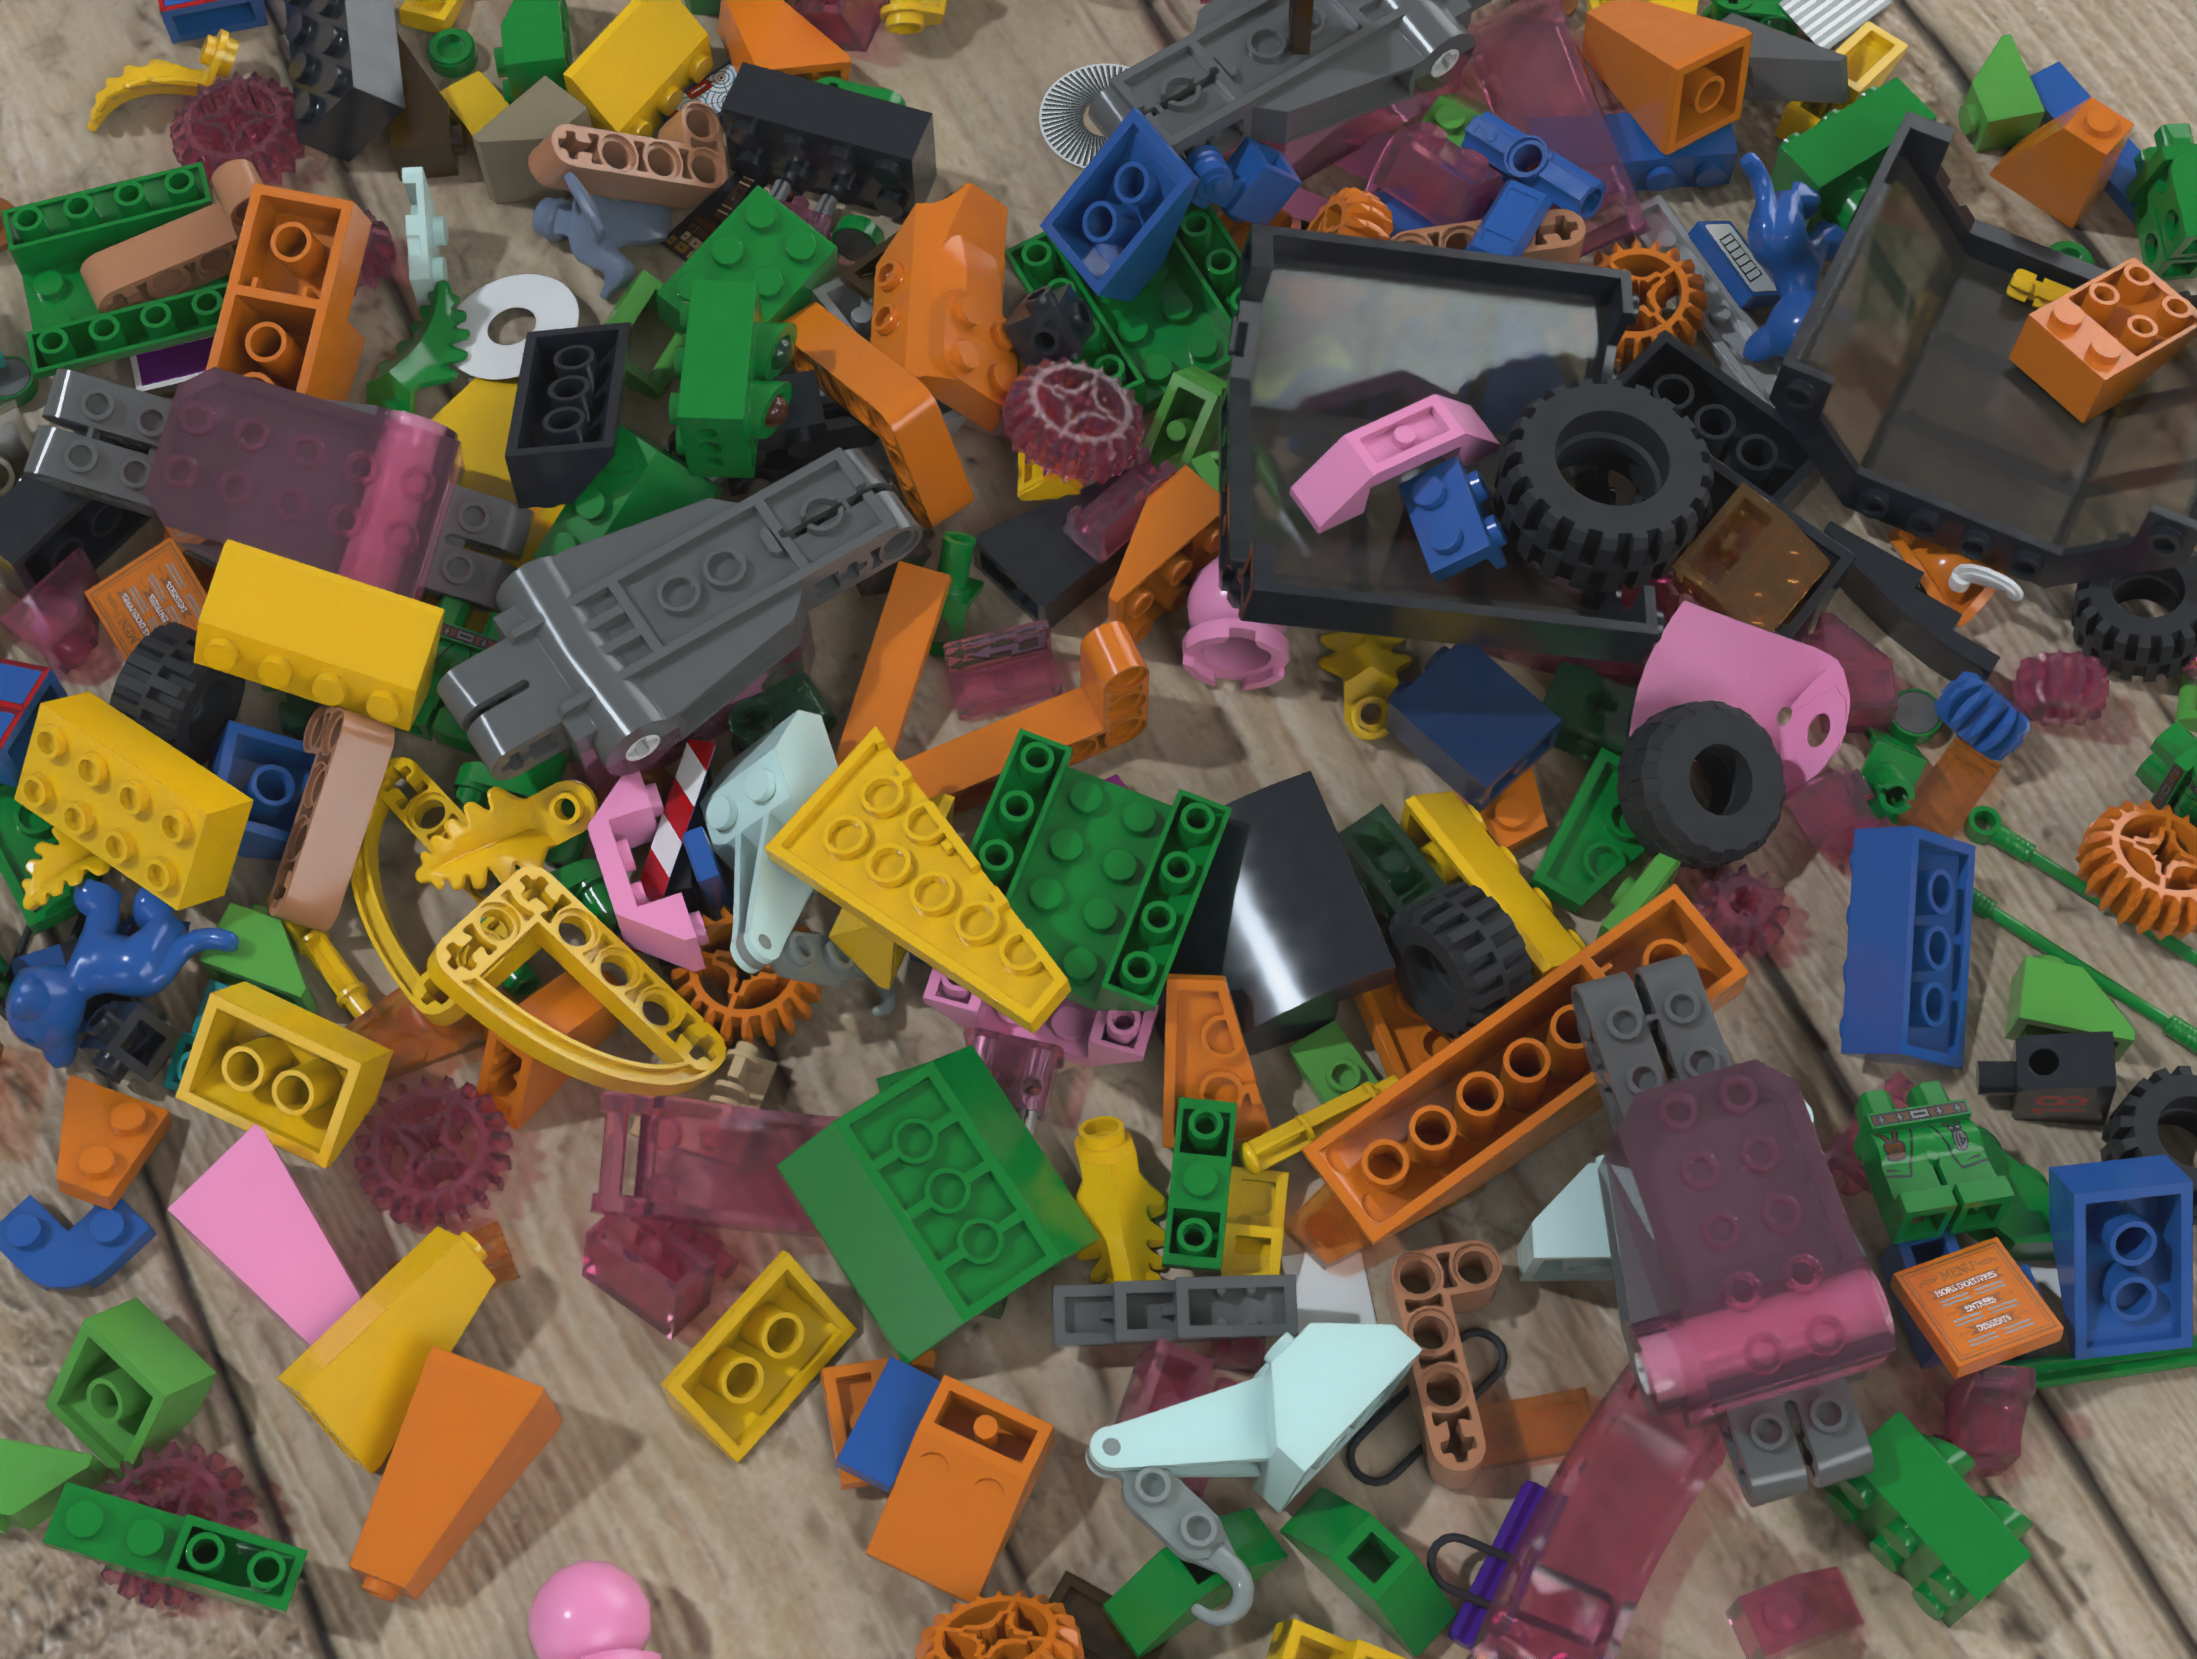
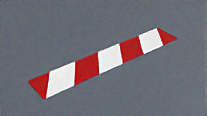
M689 739L686 744L639 880L642 883L648 903L664 898L683 843V833L687 831L716 747L715 742ZM621 934L620 937H619V939H620L622 942H624L623 937H622V934ZM629 947L633 952L644 953Z

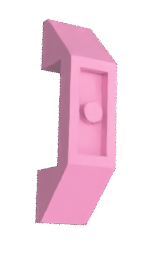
M1433 394L1343 435L1290 488L1289 494L1319 534L1363 514L1371 487L1441 455L1446 461L1457 456L1464 466L1497 452L1500 443L1471 405Z
M637 764L626 768L588 824L587 829L624 943L628 947L696 972L705 969L700 946L710 943L700 911L689 914L682 893L648 903L641 881L630 884L626 874L637 870L630 848L653 841L658 828L655 817L661 816L664 811L656 783L644 785Z
M932 968L923 995L924 1003L978 1037L990 1038L998 1043L1027 1051L1031 1049L1046 1050L1055 1055L1054 1058L1087 1067L1143 1061L1159 1010V1005H1156L1154 1011L1093 1010L1064 999L1037 1032L1033 1034L934 968Z

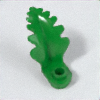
M446 280L436 282L434 291H430L427 296L430 305L424 304L420 307L419 313L423 320L422 322L414 321L411 324L410 329L414 334L413 340L400 341L396 346V350L399 353L398 357L378 363V375L366 383V404L379 406L381 413L390 415L391 412L392 416L398 418L408 417L415 419V393L422 388L454 381L458 376V372L448 368V366L462 362L468 357L467 351L453 346L455 343L468 340L470 331L457 328V325L466 321L467 314L463 310L454 308L460 303V297L451 292L450 284Z

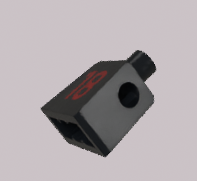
M2113 1031L2017 1037L2014 1040L2010 1061H1977V1094L2010 1095L2011 1116L2017 1120L2105 1125L2117 1087Z

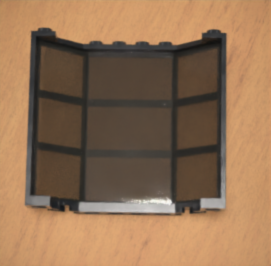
M1907 111L1780 366L1769 400L1844 507L1859 512L1868 518L1876 519L1906 531L1917 538L1928 540L1960 553L1966 558L1977 560L2009 573L2020 580L2031 582L2043 588L2184 566L2197 545V336L2118 404L2084 424L2080 422L2008 359L2028 315L2036 311L2037 308L2032 307L2034 301L2026 299L2025 303L2008 297L2006 291L2017 269H2024L2037 274L2035 280L2040 282L2047 278L2072 289H2076L2108 270L1976 220L1967 205L1959 206L1948 188L1951 180L1942 167L1956 129ZM2189 290L2178 292L2197 309V295H2191Z
M1252 223L1240 258L1238 279L1241 280L1238 311L1232 314L1227 355L1231 356L1227 386L1222 388L1219 405V588L1221 591L1227 592V600L1232 608L1239 609L1238 617L1240 620L1641 664L1652 644L1660 641L1664 628L1663 611L1656 609L1655 586L1643 585L1629 610L1620 603L1622 584L1619 585L1617 591L1598 592V586L1586 584L1585 589L1582 590L1568 586L1570 580L1560 576H1556L1553 580L1540 573L1541 565L1534 560L1528 564L1515 551L1518 544L1516 540L1513 542L1508 541V544L1501 547L1507 562L1506 566L1496 569L1488 559H1485L1440 582L1436 581L1430 574L1398 484L1445 462L1446 460L1442 455L1371 487L1363 514L1319 534L1289 494L1290 488L1343 435L1433 394H1438L1471 405L1500 443L1497 452L1465 467L1469 472L1478 470L1481 473L1491 495V499L1484 502L1489 516L1495 514L1501 523L1502 518L1498 517L1494 508L1493 498L1496 492L1494 483L1507 439L1515 420L1521 418L1523 409L1532 400L1540 397L1543 399L1546 391L1564 384L1567 389H1570L1572 383L1577 380L1592 379L1593 384H1603L1604 379H1612L1617 346L1627 326H1634L1639 312V296L1632 293L1631 271ZM1576 465L1560 470L1566 482L1581 495L1602 504L1615 506V488L1609 487L1608 483L1610 469L1598 465Z

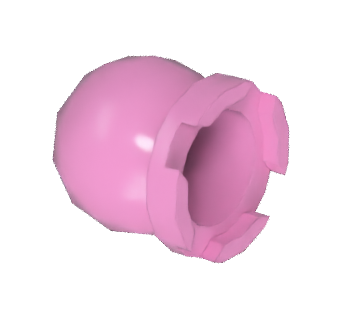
M1218 556L1197 572L1186 598L1190 629L1184 636L1182 643L1183 668L1193 678L1215 687L1216 678L1242 680L1241 690L1268 687L1283 679L1285 666L1290 661L1289 640L1284 636L1289 626L1241 621L1238 617L1239 609L1232 608L1227 600V592L1221 591L1219 588ZM1276 568V578H1284Z
M580 1560L555 1572L537 1590L528 1611V1635L538 1659H662L659 1653L644 1651L651 1637V1608L644 1592L635 1577L613 1563Z

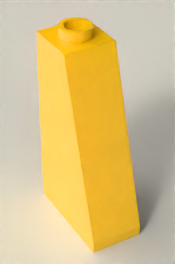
M437 1226L277 1377L279 1382L343 1454L371 1475L381 1467L396 1442L432 1347L435 1346L452 1352L496 1280L482 1263L488 1257L486 1251L465 1231L458 1236Z

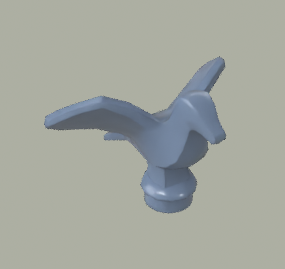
M569 171L563 177L574 196L573 206L563 197L557 199L546 197L542 199L534 211L533 228L538 236L544 237L551 243L562 242L568 237L570 249L577 261L604 273L605 282L600 296L602 299L611 300L618 291L627 287L635 278V266L619 252V248L627 245H650L666 241L671 223L670 207L623 199L615 201L609 197L591 195L581 181Z

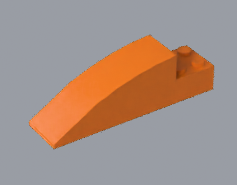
M253 183L199 399L224 387L343 402L348 401L366 340L348 321L372 225L370 219L354 201ZM167 528L165 529L163 541L171 537ZM192 557L210 587L216 569Z
M1674 884L1304 1147L1302 1153L1371 1244L1375 1246L1511 1168L1604 1106L1576 1027L1578 1022L1571 997V987L1573 985L1623 971L1629 975L1634 985L1633 970L1635 968L1688 954L1695 963L1713 1013H1715L1741 994L1750 972L1679 887Z

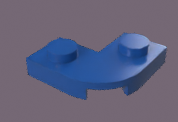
M30 1194L0 1221V1251L30 1281L46 1291H49V1289L71 1290L90 1285L94 1289L110 1279L151 1241L157 1233L122 1198H120L112 1210L96 1205L67 1231Z

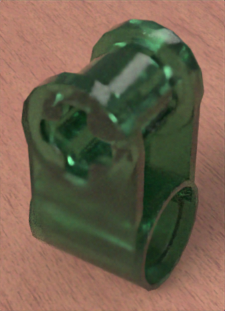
M799 673L792 675L776 686L749 699L742 700L733 707L729 715V727L733 734L731 748L735 757L798 709L821 715L827 734L832 731L837 722L836 716L809 674ZM746 713H748L749 721L745 722L744 719Z

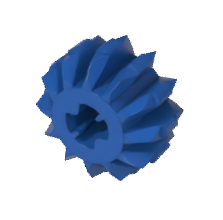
M1963 671L1955 681L1951 680L1941 691L1942 695L1934 703L1936 714L1940 716V719L1987 759L2001 761L2010 752L2013 753L2024 741V736L2031 729L2029 718L1987 680L1985 681L1974 672Z

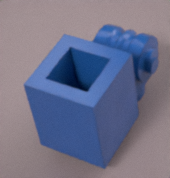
M1248 136L1244 138L1226 162L1218 148L1214 145H1203L1194 149L1185 161L1186 165L1199 178L1191 202L1201 208H1207L1211 202L1217 204L1227 217L1240 224L1247 221L1253 224L1269 225L1302 183L1282 151Z

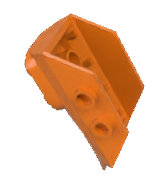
M965 183L958 191L940 201L916 203L878 261L874 278L870 343L920 380L934 398L992 433L1000 422V409L1014 401L1017 386L1018 353L1004 329V325L1008 320L1004 317L1005 242L1008 207L973 183Z

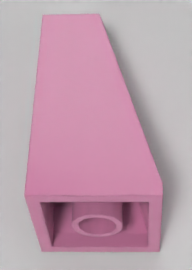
M256 1123L167 1209L193 1242L307 1348L363 1297L290 1168L266 1133Z

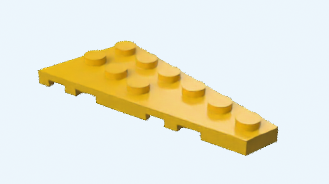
M876 726L764 847L771 861L1033 1034L1037 1032L1071 992L1067 977L1032 931L1024 926L1010 907L1007 898L997 886L993 885L981 869L978 860L934 802L927 798L903 761H899Z

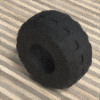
M1713 700L1694 701L1658 712L1649 717L1639 728L1635 729L1627 740L1628 743L1625 750L1620 756L1617 768V796L1624 815L1623 818L1629 830L1633 832L1640 842L1639 844L1650 854L1657 856L1661 853L1681 862L1680 867H1690L1691 869L1712 868L1744 859L1746 855L1756 852L1767 842V838L1776 829L1781 818L1780 814L1783 801H1785L1786 785L1784 783V768L1780 754L1777 753L1772 738L1764 727H1761L1747 712L1725 704L1726 702ZM1694 759L1707 771L1712 784V800L1708 811L1697 802L1690 787V769Z

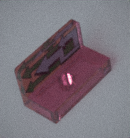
M1047 619L972 636L943 645L945 674L959 720L1063 694L1062 682L1051 650V630Z

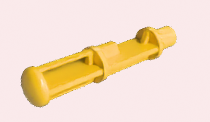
M270 894L268 895V897H267V899H266V907H267V908H268V902H269ZM282 920L283 925L298 944L297 949L300 954L309 959L314 968L321 973L337 995V1005L341 1009L349 1010L361 1026L372 1022L378 1016V1011L368 998V987L364 982H360L346 964L330 942L328 932L317 931Z
M1391 1075L1375 1084L1364 1082L1360 1086L1304 1114H1300L1294 1119L1248 1142L1242 1143L1239 1147V1157L1244 1168L1252 1175H1258L1262 1171L1302 1152L1304 1147L1396 1083L1399 1079L1395 1075Z

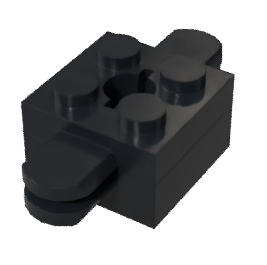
M816 370L779 375L772 381H789L792 385L788 408L772 435L766 439H758L754 478L727 477L731 496L741 494L752 496L838 447L844 451L851 448L872 446L879 436L838 403L822 404ZM674 430L668 436L669 452L687 463L685 455L677 454L676 430Z

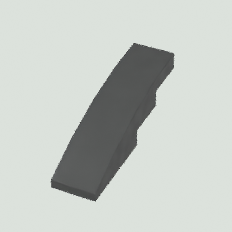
M1296 1274L1176 1277L1174 1280L1114 1281L1112 1284L1053 1285L1051 1288L1053 1348L1282 1337L1286 1332H1289L1292 1336H1298Z

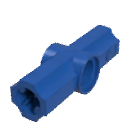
M1489 111L1480 116L1475 115L1466 127L1461 147L1467 154L1509 180L1512 179L1547 194L1554 200L1552 207L1574 211L1584 221L1588 218L1592 219L1602 206L1603 196L1607 190L1604 182L1550 150L1540 137L1524 134ZM1541 161L1535 170L1526 172L1530 165Z

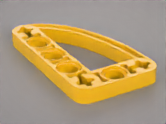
M400 756L392 758L388 762L350 880L364 927L386 969L408 999L427 1020L435 1025L445 1026L457 1022L467 1012L451 998L442 1005L437 1002L434 995L441 989L429 977L428 970L421 975L402 944L390 917L382 890L379 872V842L382 827L389 810L402 821L432 854H434V851L430 845V839L433 836L438 835L450 839L444 829V823L447 820L454 819L468 827V821L465 814L415 761ZM401 779L407 781L417 793L410 801L395 786ZM435 807L445 808L444 819L439 825L430 829L421 828L420 822L427 811ZM488 870L487 882L495 876L491 870ZM467 876L463 889L479 905L487 898L483 893L484 887L482 889L474 888L470 877ZM533 889L521 894L528 902L539 896ZM553 909L543 917L548 923L555 915ZM487 917L480 924L482 931L491 939L505 940L508 936L505 925L497 918ZM527 935L482 978L496 989L542 947L530 935ZM468 944L463 952L456 958L449 959L447 963L456 970L458 967L464 966L475 951Z
M525 866L515 871L449 931L428 957L427 970L429 977L437 987L467 1013L495 1034L533 1058L592 1085L639 1096L679 1094L705 1082L721 1066L726 1058V1045L718 1031L708 1022L703 1023L704 1018L552 874L543 868ZM533 889L539 896L528 902L521 894ZM554 907L557 913L548 923L543 917ZM483 917H493L500 920L507 929V938L505 940H494L485 935L481 929L480 919ZM570 923L580 928L585 937V945L573 946L565 942L560 936L559 925ZM530 935L665 1064L630 1061L582 1044L553 1029L517 1006L482 977L523 938ZM469 944L475 952L464 966L454 970L447 962L449 959L456 958ZM610 962L621 967L626 974V985L616 986L606 981L601 973V964ZM651 1001L661 1005L667 1012L668 1024L660 1026L650 1022L644 1015L643 1003ZM680 1026L684 1031L673 1041L669 1036ZM698 1045L704 1050L705 1054L698 1060H695L689 1052Z

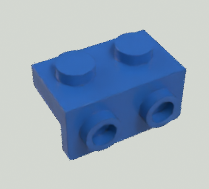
M1455 456L1398 484L1430 574L1437 582L1485 559H1488L1496 569L1507 565L1501 547L1508 544V539L1495 514L1489 516L1484 502L1490 500L1491 495L1485 480L1478 470L1469 472L1459 458Z

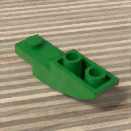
M69 1482L65 1483L42 1541L46 1547L105 1564L107 1569L201 1595L283 1613L287 1612L308 1554V1550L189 1514H186V1517H182Z

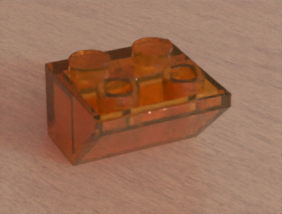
M1743 482L1672 568L1674 583L1711 611L1773 633L1828 568L1830 561L1787 514Z

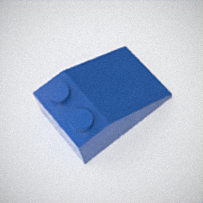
M1133 108L1042 221L1040 227L1098 296L1132 302L1163 265L1197 187L1199 178L1139 109Z
M229 720L212 745L207 770L254 800L237 855L246 858L281 861L315 755L304 751L303 741Z
M2166 1155L2049 1167V1224L2070 1353L2074 1360L2193 1347V1181Z

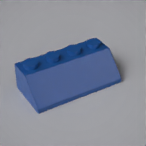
M1916 826L1854 829V846L1850 854V869L1852 872L1850 904L1846 912L1848 926L1847 960L1843 966V980L1845 983L1844 1010L1839 1025V1033L1842 1040L1841 1054L1873 1062L1947 1069L1964 1068L1976 846Z

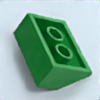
M619 423L615 456L573 504H565L532 559L555 556L568 548L707 498L718 499L724 489L707 477L690 476L687 463L645 434Z

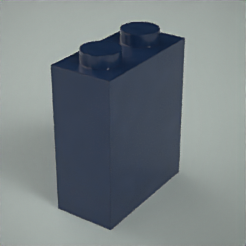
M1455 644L1449 649L1447 646H1443L1428 660L1424 668L1425 672L1413 682L1409 679L1402 681L1389 695L1386 702L1389 707L1385 729L1480 813L1555 745L1562 719L1479 647Z

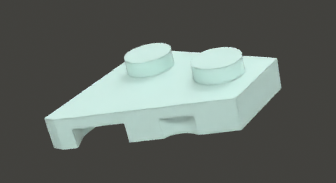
M423 167L402 168V184L406 188L411 203V215H405L409 280L420 309L424 304L430 305L427 296L430 291H434L436 282L441 280L448 282L445 257H440V246H448L449 234L445 215H437Z

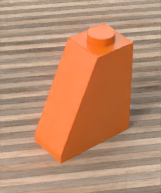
M721 0L717 32L736 74L742 63L745 62L812 81L828 76L838 77L845 81L849 80L852 63L849 55L784 0Z
M2090 97L2020 139L1992 169L1990 176L2073 229L2100 199L2133 129L2134 123L2095 98Z
M601 969L602 976L612 985L622 986L612 974ZM567 970L517 1005L553 1029L594 1049H597L618 1027L620 1021ZM489 1029L475 1098L517 1131L536 1114L571 1076L533 1058Z

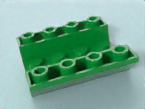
M203 162L1 211L8 248L23 279L33 331L25 333L33 373L37 380L54 376L57 369L74 371L215 335L230 274L185 293L100 314L80 273L82 263L91 255L216 203Z
M1190 201L1163 265L1132 302L1098 296L1045 231L1005 250V259L1027 294L1044 286H1050L1053 291L1071 284L1078 299H1083L1089 306L1093 317L1094 329L1084 346L1083 354L1070 363L1099 409L1150 413L1159 408L1173 372L1195 365L1217 377L1229 373L1231 356L1227 355L1232 314L1238 311L1241 280L1238 279L1242 252L1210 204L1207 208H1201ZM1268 292L1266 294L1260 343L1282 319L1281 311Z
M1020 728L969 850L978 860L981 869L993 885L997 886L1007 898L1010 907L1024 926L1032 931L1067 977L1071 992L1065 999L1093 1010L1154 1011L1232 808L1180 788L1173 805L1166 804L1069 767L1073 748Z
M973 1045L925 1064L830 1123L776 1166L779 1174L899 1360L906 1364H910L954 1335L961 1326L1047 1270L1051 1272L1100 1239Z

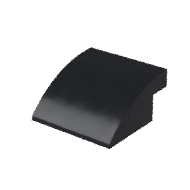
M1311 771L1274 783L1224 805L1232 808V811L1169 971V974L1217 975L1226 977L1249 1056L1312 1034L1336 1020L1339 1001L1392 984L1395 962ZM1167 979L1157 1002L1159 1010L1154 1023L1164 1051Z

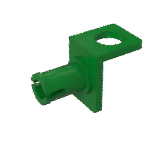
M959 531L944 532V535L942 534L938 569L934 570L949 574L952 578L941 617L949 623L951 634L946 641H932L929 654L947 658L946 644L962 641L967 610L981 594L984 587L983 581L968 577L976 539L970 534Z
M1867 726L1863 734L1869 740L1872 747L1845 803L1852 810L1886 824L1895 825L1901 813L1911 808L1908 799L1915 800L1914 787L1927 760L1915 745Z

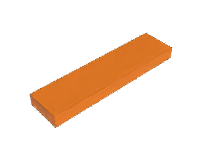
M902 561L898 562L835 755L838 766L875 726L886 739L887 745L896 756L952 583V578L949 574Z

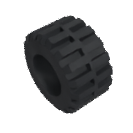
M2133 535L2122 537L2121 539L2133 537ZM2195 550L2192 551L2186 564L2181 567L2077 583L2071 626H2074V641L2076 645H2083L2082 655L2088 662L2097 659L2099 660L2098 669L2106 674H2109L2112 670L2120 672L2119 679L2131 681L2132 675L2142 676L2144 683L2156 682L2157 674L2161 673L2167 679L2177 676L2180 665L2189 669L2192 666L2191 662L2197 661V552ZM2134 599L2149 600L2163 606L2169 613L2160 617H2140L2125 611L2118 604Z
M168 622L165 626L160 625L156 627L150 635H146L139 642L135 650L131 652L115 682L109 705L202 765L210 758L212 745L228 721H235L242 703L246 681L243 678L194 663L197 631L176 622Z
M1466 882L1451 883L1394 915L1390 920L1391 925L1387 927V946L1396 965L1394 977L1401 992L1410 1003L1412 1009L1419 1017L1425 1020L1429 1027L1436 1032L1439 1030L1444 1037L1451 1040L1465 1034L1534 984V978L1530 972L1532 969L1531 959L1525 949L1526 944L1521 934L1517 931L1514 922L1492 896L1487 897L1484 891L1475 885L1470 887Z
M2177 1066L2171 1074L2166 1068L2154 1071L2148 1080L2143 1078L2109 1117L2110 1121L2104 1127L2101 1140L2107 1142L2100 1151L2101 1160L2110 1161L2155 1155L2168 1156L2193 1181V1225H2197V1168L2184 1165L2174 1159L2163 1147L2157 1130V1125H2175L2188 1130L2197 1137V1075H2193L2191 1066Z

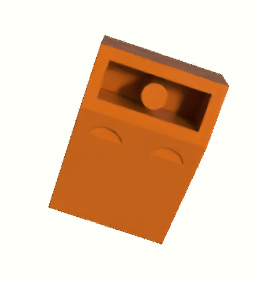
M2132 257L2030 313L2008 359L2084 424L2122 401L2197 336V309L2154 274L2150 268L2141 263L2137 258Z
M1186 464L1147 497L1108 596V622H1123L1135 645L1148 635L1153 627V622L1166 611L1170 613L1175 612L1186 602L1197 572L1219 556V493Z
M944 1374L915 1432L866 1550V1555L967 1604L974 1602L976 1594L981 1597L1055 1445L1054 1425Z

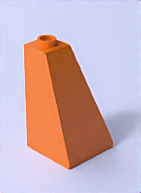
M1611 0L1586 12L1582 55L1659 151L1669 155L1741 118L1753 33L1743 27L1644 0Z
M435 1346L432 1347L349 1567L361 1580H364L360 1589L372 1596L392 1603L395 1602L398 1594L415 1601L418 1600L559 1430L563 1419L544 1387Z

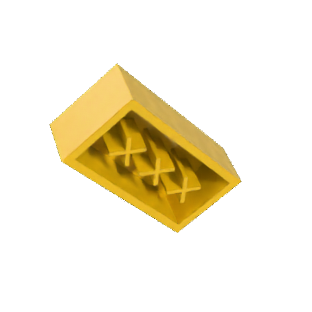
M90 691L40 703L14 800L177 911L225 895L254 801Z

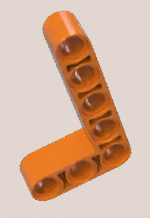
M815 301L780 322L795 323L797 326L795 346L787 363L798 372L816 370L819 389L880 437L905 500L914 516L926 529L931 530L974 502L972 489L940 408L931 392L920 380Z
M1111 621L1102 624L1090 631L1081 641L1080 687L903 760V763L912 773L915 782L927 798L942 794L955 797L954 816L990 800L1020 728L1073 748L1069 767L1125 744L1140 735L1148 724L1149 669L1123 622Z

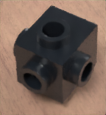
M1071 284L1053 291L1050 286H1044L1031 292L1023 299L1022 303L1016 305L1004 325V329L1027 371L1054 361L1058 366L1074 361L1083 354L1084 346L1094 329L1093 317L1089 306L1083 299H1078Z
M137 998L135 1002L111 1000L109 1005L101 1006L90 1017L85 1027V1032L88 1034L79 1045V1048L94 1058L90 1064L91 1068L114 1083L120 1084L123 1079L150 1083L153 1077L164 1068L170 1058L171 1051L183 1035L164 1022L166 1016L163 1012L142 999Z

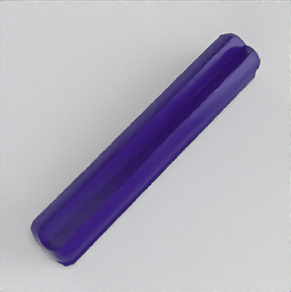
M1529 1480L1524 1482L1492 1546L1523 1559L1553 1500L1552 1492L1536 1482ZM1487 1554L1469 1592L1501 1605L1519 1567ZM1464 1600L1448 1632L1449 1639L1464 1649L1470 1651L1477 1650L1496 1613Z

